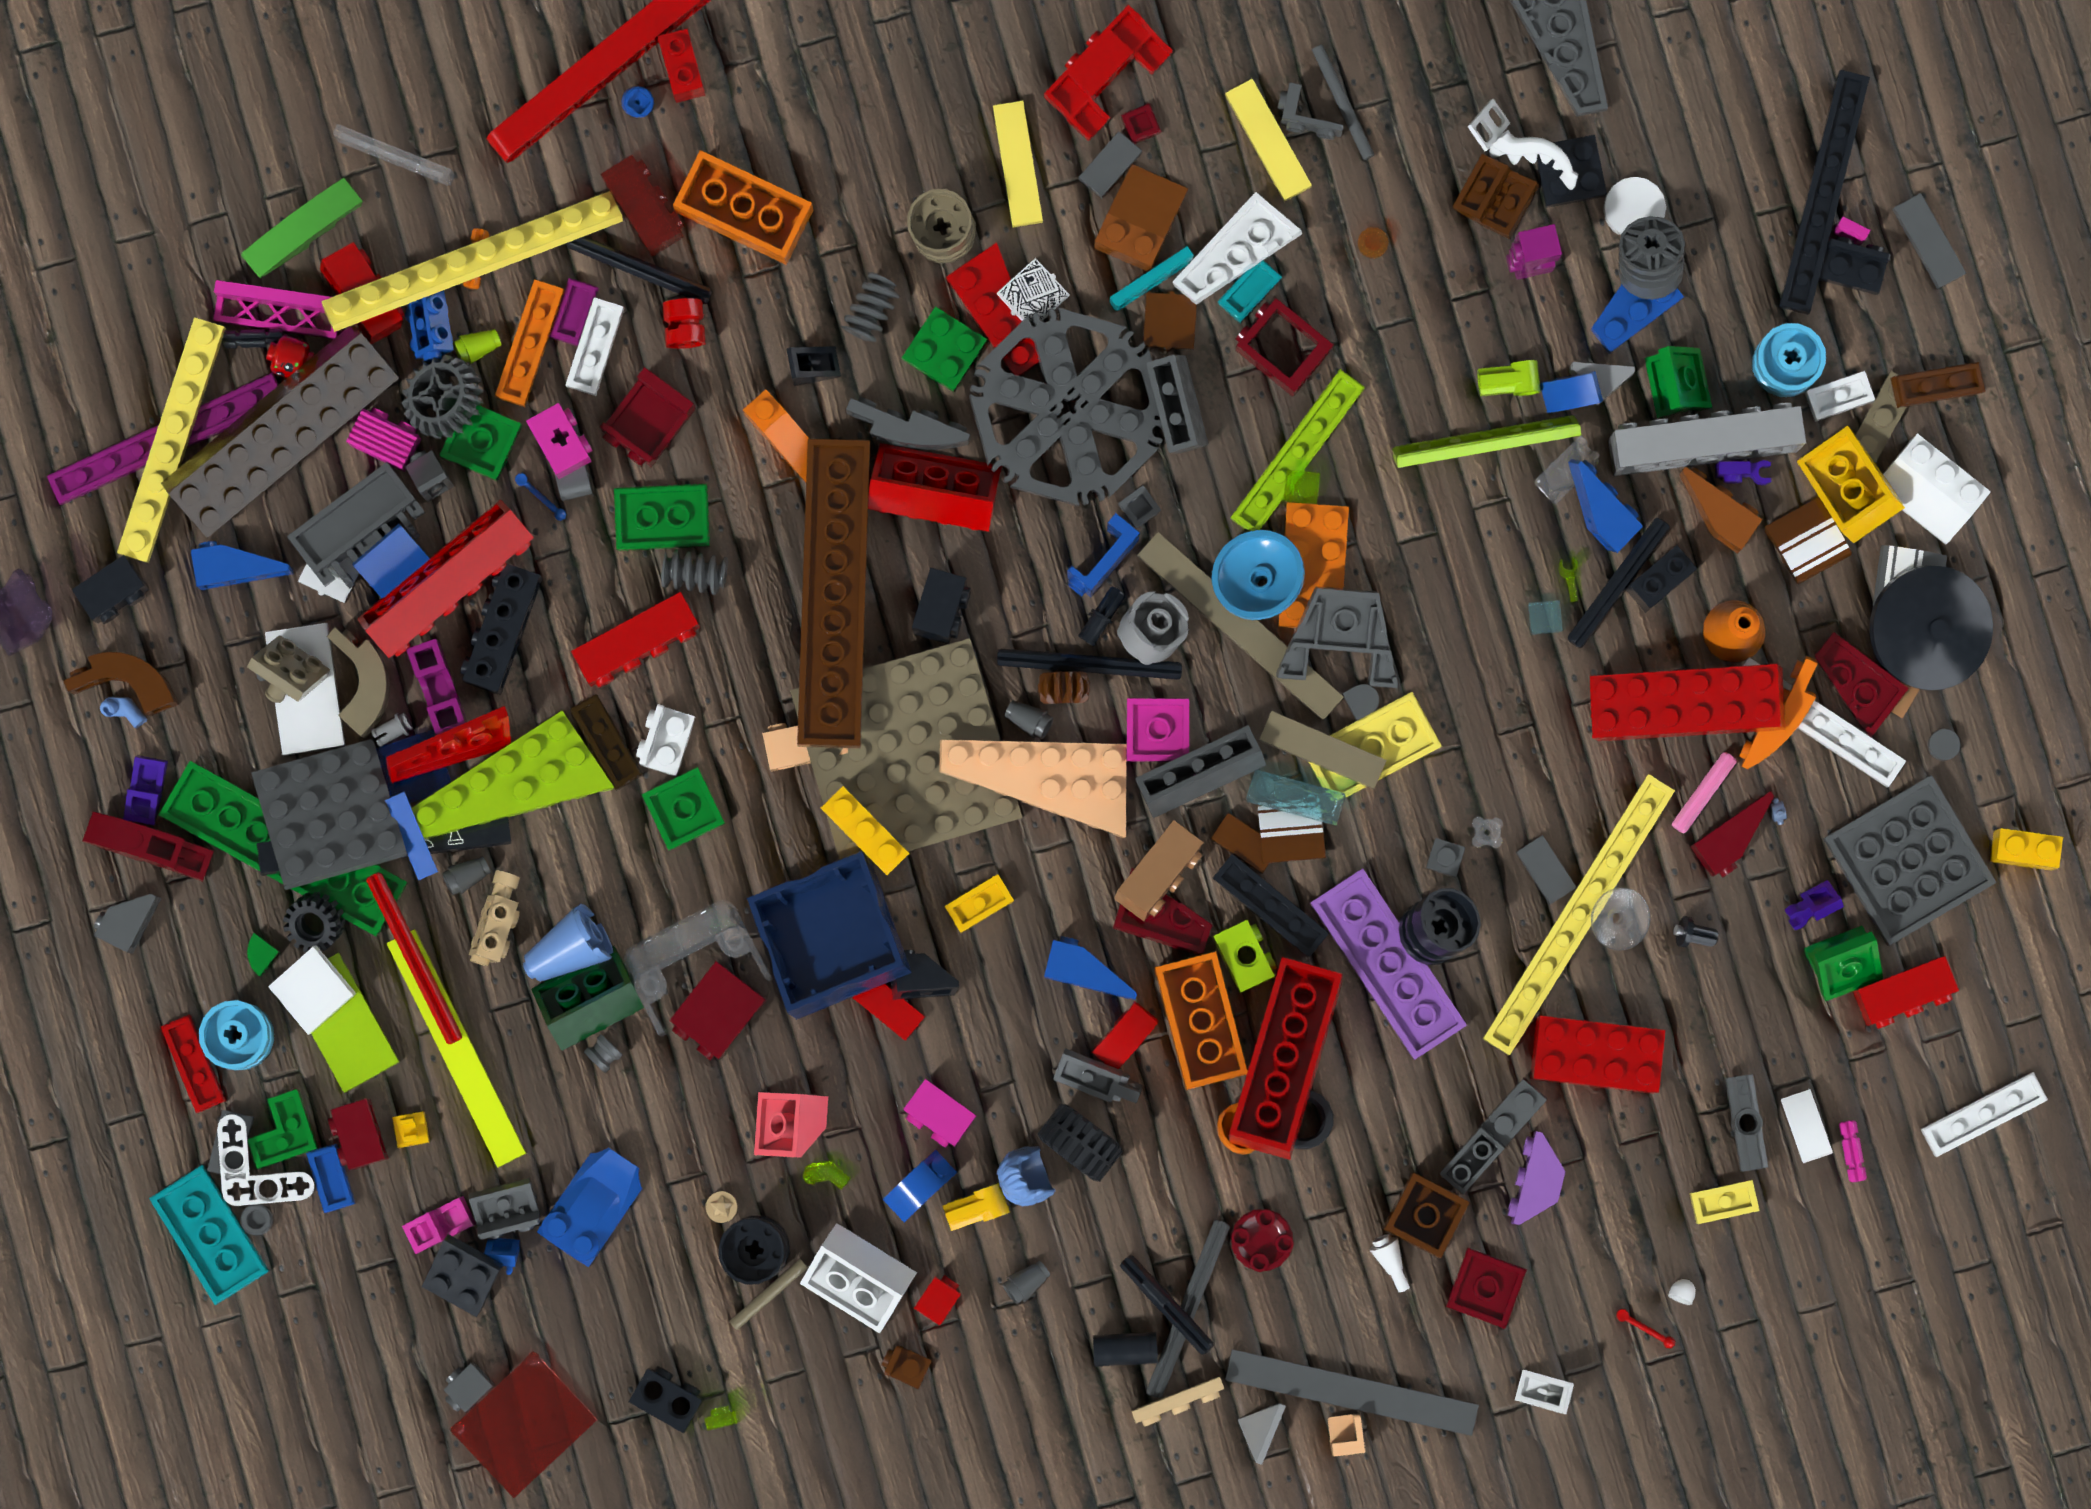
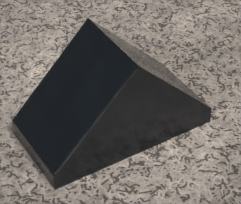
M836 346L790 347L786 349L794 386L841 377Z

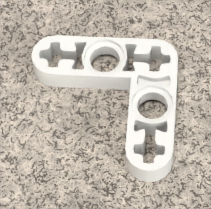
M229 1114L219 1121L217 1132L223 1198L227 1203L234 1206L299 1201L311 1196L314 1191V1182L312 1177L305 1172L297 1171L250 1176L247 1133L244 1120L238 1115ZM234 1119L236 1125H241V1131H237L235 1137L236 1142L243 1140V1147L233 1145L223 1148V1141L230 1142L229 1133L222 1130L223 1126L228 1125V1120ZM230 1151H238L243 1155V1164L237 1169H231L225 1164V1156ZM287 1177L286 1184L296 1183V1177H302L304 1182H309V1188H305L302 1195H297V1190L290 1189L287 1190L288 1197H281L283 1187L280 1178ZM267 1179L275 1181L278 1187L277 1193L270 1198L262 1196L259 1192V1185ZM255 1180L254 1192L257 1199L250 1200V1193L241 1194L240 1200H234L233 1195L227 1194V1189H231L233 1183L238 1182L241 1188L250 1187L248 1181Z

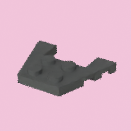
M1315 586L1277 669L1276 677L1306 680L1310 648L1371 653L1368 677L1369 686L1398 688L1379 593L1375 591Z

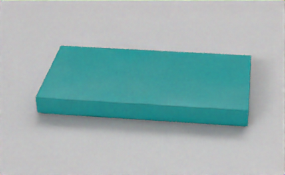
M205 1165L199 1166L149 1198L214 1305H218L270 1272L230 1205L223 1198V1194Z

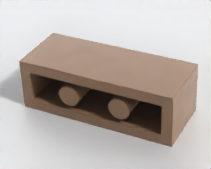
M1173 820L1117 890L1114 899L1142 921H1145L1150 914L1155 917L1166 903L1162 898L1168 891L1174 893L1185 879L1181 874L1187 867L1192 870L1202 858L1203 854L1200 853L1204 842Z

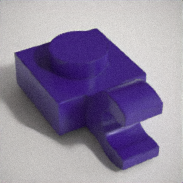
M1767 460L1750 463V461L1718 462L1715 466V478H1724V483L1735 484L1742 483V478L1750 477L1758 485H1767L1771 482V478H1762L1759 475V469L1769 468L1771 462Z
M1826 880L1800 894L1802 901L1788 906L1785 912L1790 918L1788 920L1794 930H1798L1807 924L1811 916L1818 921L1843 908L1844 905L1841 897L1829 881Z

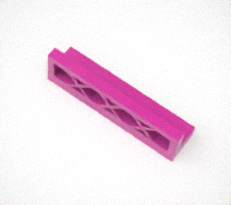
M219 280L215 282L214 293L217 295L214 322L266 330L281 329L287 333L335 339L338 336V331L334 332L332 326L331 331L319 330L311 321L319 314L325 313L321 301L331 298L329 296ZM225 299L237 300L244 309L234 317L222 315ZM243 301L251 302L252 304L246 307ZM260 304L269 305L274 315L265 321H257L250 311ZM274 306L283 307V308L277 312V310L274 308ZM291 308L299 309L305 317L295 326L287 325L281 317ZM304 310L313 311V313L307 316ZM248 314L252 320L243 319L242 317ZM278 318L282 324L272 322ZM309 323L312 328H305L303 326Z

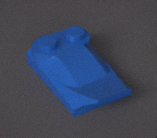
M609 1147L597 1153H590L550 1213L544 1218L537 1233L574 1259L590 1267L643 1189L639 1181V1167Z

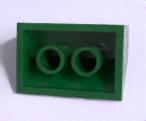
M615 945L612 946L613 953L610 955L613 957L611 959L551 978L531 989L544 1021L561 1051L645 1008L638 989Z

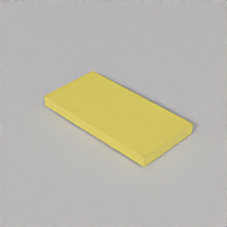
M1413 692L1330 735L1387 760L1378 781L1442 747ZM1308 762L1331 805L1366 788L1362 784Z

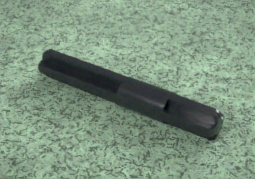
M1134 1256L1126 1257L1120 1264V1268L1200 1354L1208 1353L1214 1346V1342Z

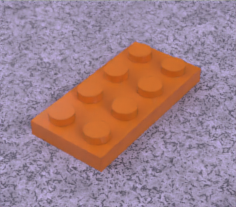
M1287 502L1284 536L1298 549L1304 563L1305 576L1302 589L1296 600L1279 614L1278 627L1297 628L1315 586L1344 589L1349 507Z

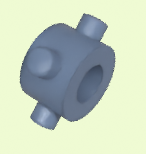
M1773 798V803L1769 805L1773 821H1777L1778 825L1784 824L1783 820L1787 819L1786 810L1782 801H1779L1778 798Z

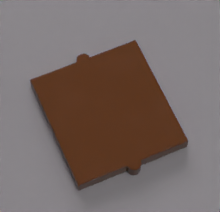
M1170 291L1169 294L1146 292L1143 337L1145 347L1165 348L1166 351L1171 349L1194 350L1197 305L1185 295L1175 294L1174 291Z

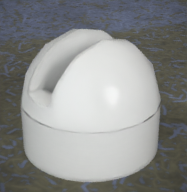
M1680 1279L1673 1283L1668 1296L1682 1304L1692 1305L1696 1290L1691 1281Z

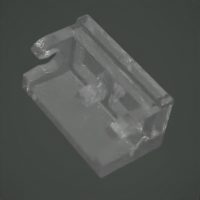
M1582 435L1539 475L1534 482L1555 505L1575 486L1568 463L1571 459L1587 460L1594 467L1600 462L1598 460L1600 457L1598 452H1593L1587 446V440Z

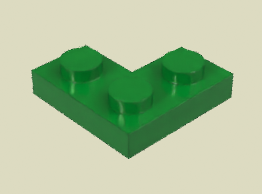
M299 1089L267 1099L277 1129L247 1139L257 1169L318 1149Z

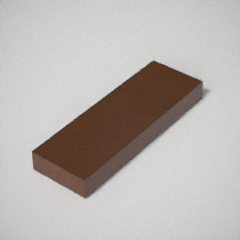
M1979 362L1897 375L1890 378L1897 408L1978 395L1986 392Z

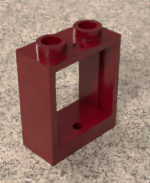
M1275 298L1271 304L1266 301L1255 314L1258 320L1251 328L1246 325L1237 335L1235 340L1239 343L1236 345L1235 351L1293 397L1332 351L1333 344ZM1276 312L1317 345L1290 378L1249 346Z

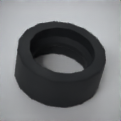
M1312 1090L1310 1091L1308 1102L1315 1104L1320 1110L1322 1125L1314 1136L1308 1138L1297 1137L1295 1149H1311L1319 1146L1329 1136L1333 1128L1334 1114L1329 1102L1321 1094Z

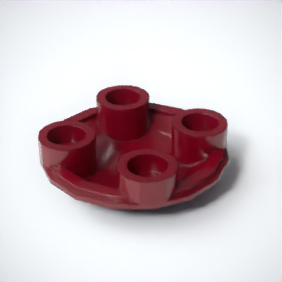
M1254 1209L1244 1214L1235 1223L1231 1234L1232 1250L1236 1258L1245 1267L1256 1272L1270 1271L1281 1266L1290 1256L1294 1246L1293 1232L1288 1221L1279 1213L1269 1209Z

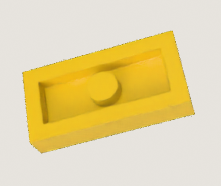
M997 874L944 907L959 932L963 933L1014 902V899Z

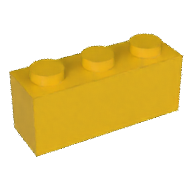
M844 786L820 807L886 875L909 854Z

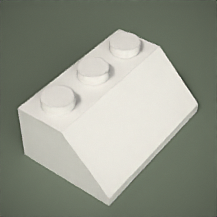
M1918 433L1907 443L1883 473L1904 505L1903 511L1945 545L1968 521L1991 492Z
M836 1223L820 1247L800 1284L878 1333H881L917 1272Z

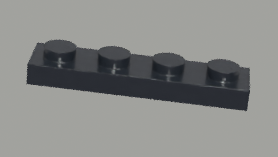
M1233 854L1212 878L1308 958L1329 934Z

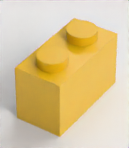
M2000 828L1993 833L1990 862L2051 871L2060 867L2063 837Z

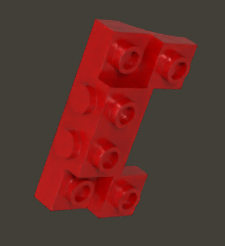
M1129 5L1124 8L1102 33L1097 30L1086 42L1087 49L1081 55L1075 53L1065 64L1067 70L1044 93V98L1065 116L1066 121L1088 141L1110 120V116L1094 100L1126 66L1135 59L1153 75L1173 53V50L1151 29L1142 16Z

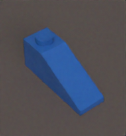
M217 541L198 544V549L191 550L196 586L201 590L294 574L293 568L286 563L222 544L217 545Z
M1064 936L1060 937V941L1053 940L1044 978L1136 1000L1137 992L1084 947L1078 946L1079 940Z

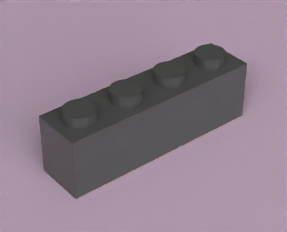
M1249 725L1136 777L1135 780L1152 817L1155 818L1266 766L1261 749Z

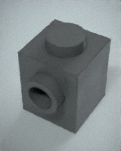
M473 1362L464 1370L458 1367L448 1376L446 1382L449 1385L444 1389L448 1396L445 1400L457 1412L462 1409L466 1413L493 1389L496 1384Z

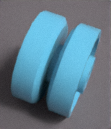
M1785 323L1773 328L1757 345L1752 357L1753 373L1758 384L1768 393L1778 397H1794L1806 392L1821 376L1826 364V349L1821 338L1811 328L1798 323ZM1787 357L1792 359L1791 365L1785 362Z
M239 1000L224 1001L212 1007L203 1017L199 1028V1043L205 1056L215 1065L235 1071L249 1070L261 1064L270 1054L274 1043V1027L268 1015L258 1006ZM235 1031L242 1033L241 1040L236 1039L235 1041L233 1039Z

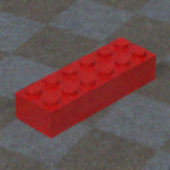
M500 499L385 597L381 598L358 617L357 620L388 658L393 655L399 656L409 648V641L418 634L423 636L428 633L434 626L433 621L442 614L447 616L452 613L459 605L457 601L466 594L471 596L476 593L483 585L481 581L490 574L495 576L501 572L507 565L505 561L514 554L519 556L530 547V541L534 537Z
M1779 664L1590 676L1592 738L1597 741L1785 730L1783 671Z
M1281 958L1230 1129L1229 1143L1288 1160L1291 1159L1341 990L1343 974L1288 958Z

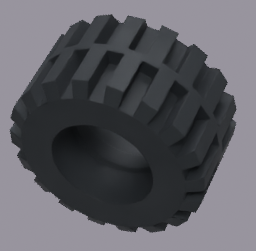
M1060 1103L1037 1133L1043 1143L1093 1181L1100 1182L1123 1152L1121 1146L1115 1140L1066 1104Z

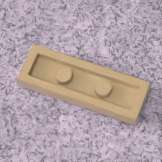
M1217 1376L1133 1409L1131 1412L1135 1422L1139 1423L1142 1421L1145 1427L1162 1420L1160 1414L1172 1410L1173 1415L1191 1409L1189 1403L1201 1398L1203 1403L1221 1397L1219 1391L1225 1388L1220 1376Z

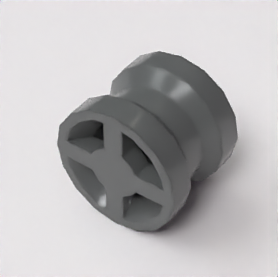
M602 1034L597 1037V1043L593 1047H587L584 1051L604 1073L610 1070V1064L614 1060H619L623 1056Z

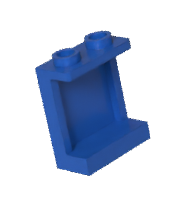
M1117 513L1108 521L1107 531L1117 541L1091 572L1084 576L1073 566L1067 570L1068 586L1081 597L1086 593L1091 598L1139 541L1140 533Z

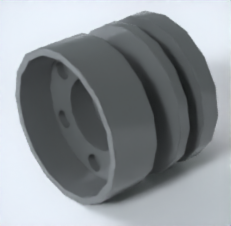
M1653 216L1639 218L1629 224L1621 234L1618 274L1621 284L1629 293L1643 299L1663 298L1674 292L1682 282L1685 241L1682 232L1673 222L1665 218Z

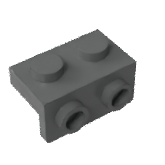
M530 1178L469 1194V1202L477 1224L479 1240L486 1238L489 1240L498 1239L505 1233L516 1230L520 1232L528 1231L534 1228L535 1225L540 1224V1210Z

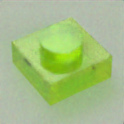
M1287 469L1284 501L1317 504L1320 473Z
M729 1406L711 1409V1416L704 1418L707 1431L740 1422L737 1410L730 1411Z

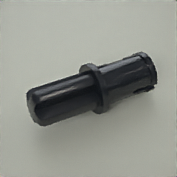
M1110 587L1096 610L1092 608L1091 612L1093 614L1078 634V637L1095 646L1107 625L1113 623L1111 618L1125 598L1124 592L1116 587Z

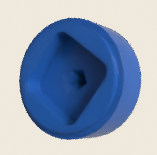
M633 86L624 92L621 103L623 110L628 115L641 118L647 116L652 111L654 98L648 89Z

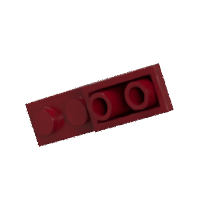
M92 812L82 842L140 862L144 861L202 882L214 852L184 841L185 839L97 812Z

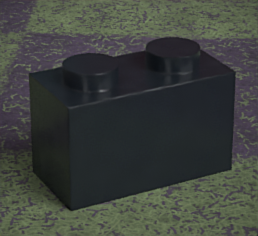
M125 555L72 589L91 620L97 624L100 622L106 624L119 615L118 610L127 604L130 607L136 605L145 598L144 593L150 590L130 559Z

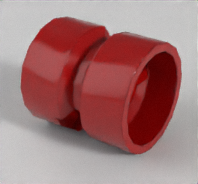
M695 298L665 301L663 303L664 321L669 324L665 328L666 347L686 349L705 345V327L699 322L704 318L703 301Z

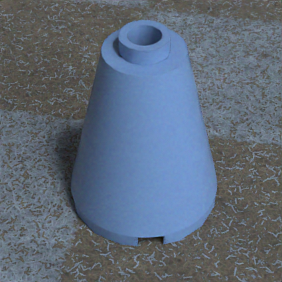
M584 904L574 907L525 954L523 968L526 974L531 979L536 978L541 982L611 959L613 956L610 954L613 953V948L601 923L596 925L590 919L595 914Z

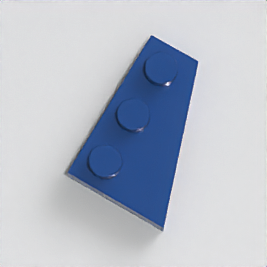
M1621 284L1591 328V331L1610 354L1681 301L1684 296L1677 288L1674 292L1663 298L1643 299L1629 293Z

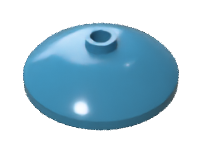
M1268 530L1249 531L1229 541L1218 554L1212 570L1213 589L1222 606L1235 616L1249 620L1271 618L1286 610L1298 597L1304 582V563L1298 549L1285 536ZM1261 579H1267V583L1264 586H1258V582Z

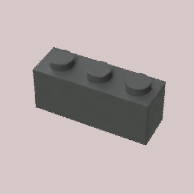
M1174 354L1147 362L1146 366L1168 452L1181 454L1208 446L1186 356Z

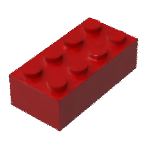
M1538 1016L1536 1018L1530 1079L1651 1094L1659 1093L1666 1030Z

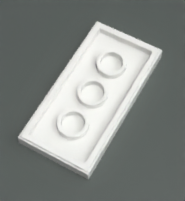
M327 623L265 632L267 645L281 635L283 638L293 641L298 648L310 656L318 658L323 665L331 669L327 678L299 702L286 694L285 699L281 703H275L283 756L346 746L342 719L338 716L341 710L331 641L326 637L329 634Z

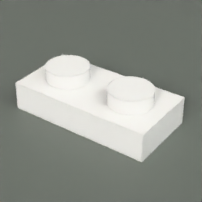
M1865 371L1805 392L1815 422L1875 401Z

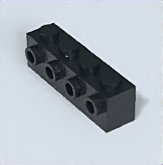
M507 564L501 572L494 576L492 586L496 588L492 599L487 598L484 603L481 615L485 616L482 627H476L472 636L471 645H474L471 657H465L460 674L464 675L463 681L465 683L498 695L502 694L543 580L539 574Z

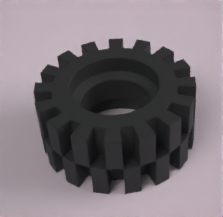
M309 892L299 897L287 909V914L283 919V922H287V924L283 928L284 932H291L287 938L289 941L292 939L297 941L294 944L297 949L304 945L303 952H308L314 946L325 951L343 933L344 928L342 926L345 924V918L339 917L344 912L342 908L335 909L339 904L336 900L332 903L328 902L329 895L325 894L320 898V892H314L312 895ZM311 912L321 918L324 923V930L322 932H315L306 925L304 920L306 913Z

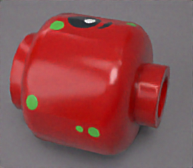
M284 335L279 339L278 343L271 342L266 360L271 361L270 368L272 373L288 378L311 359L314 353L310 352V345L307 342Z

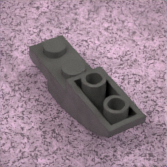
M859 397L858 401L851 398L846 408L848 415L873 425L870 431L871 438L888 444L913 449L940 450L966 446L971 440L970 434L966 433V427L950 421L949 425L937 421V415L923 409L920 413L912 411L907 422L904 420L905 415L892 409H888L887 413L875 408L876 403L863 397Z
M1523 1078L1440 1172V1175L1464 1194L1546 1102L1547 1097L1528 1080Z

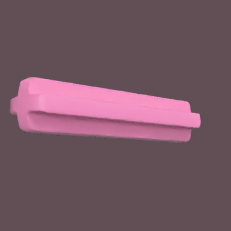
M1723 752L1673 820L1672 826L1676 830L1685 833L1696 820L1737 763V760L1731 754Z

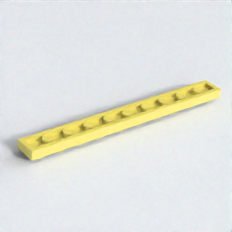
M608 191L321 301L333 331L336 332L623 222L622 214L611 192Z
M1649 774L1646 776L1484 1035L1483 1039L1507 1055H1511L1675 790Z

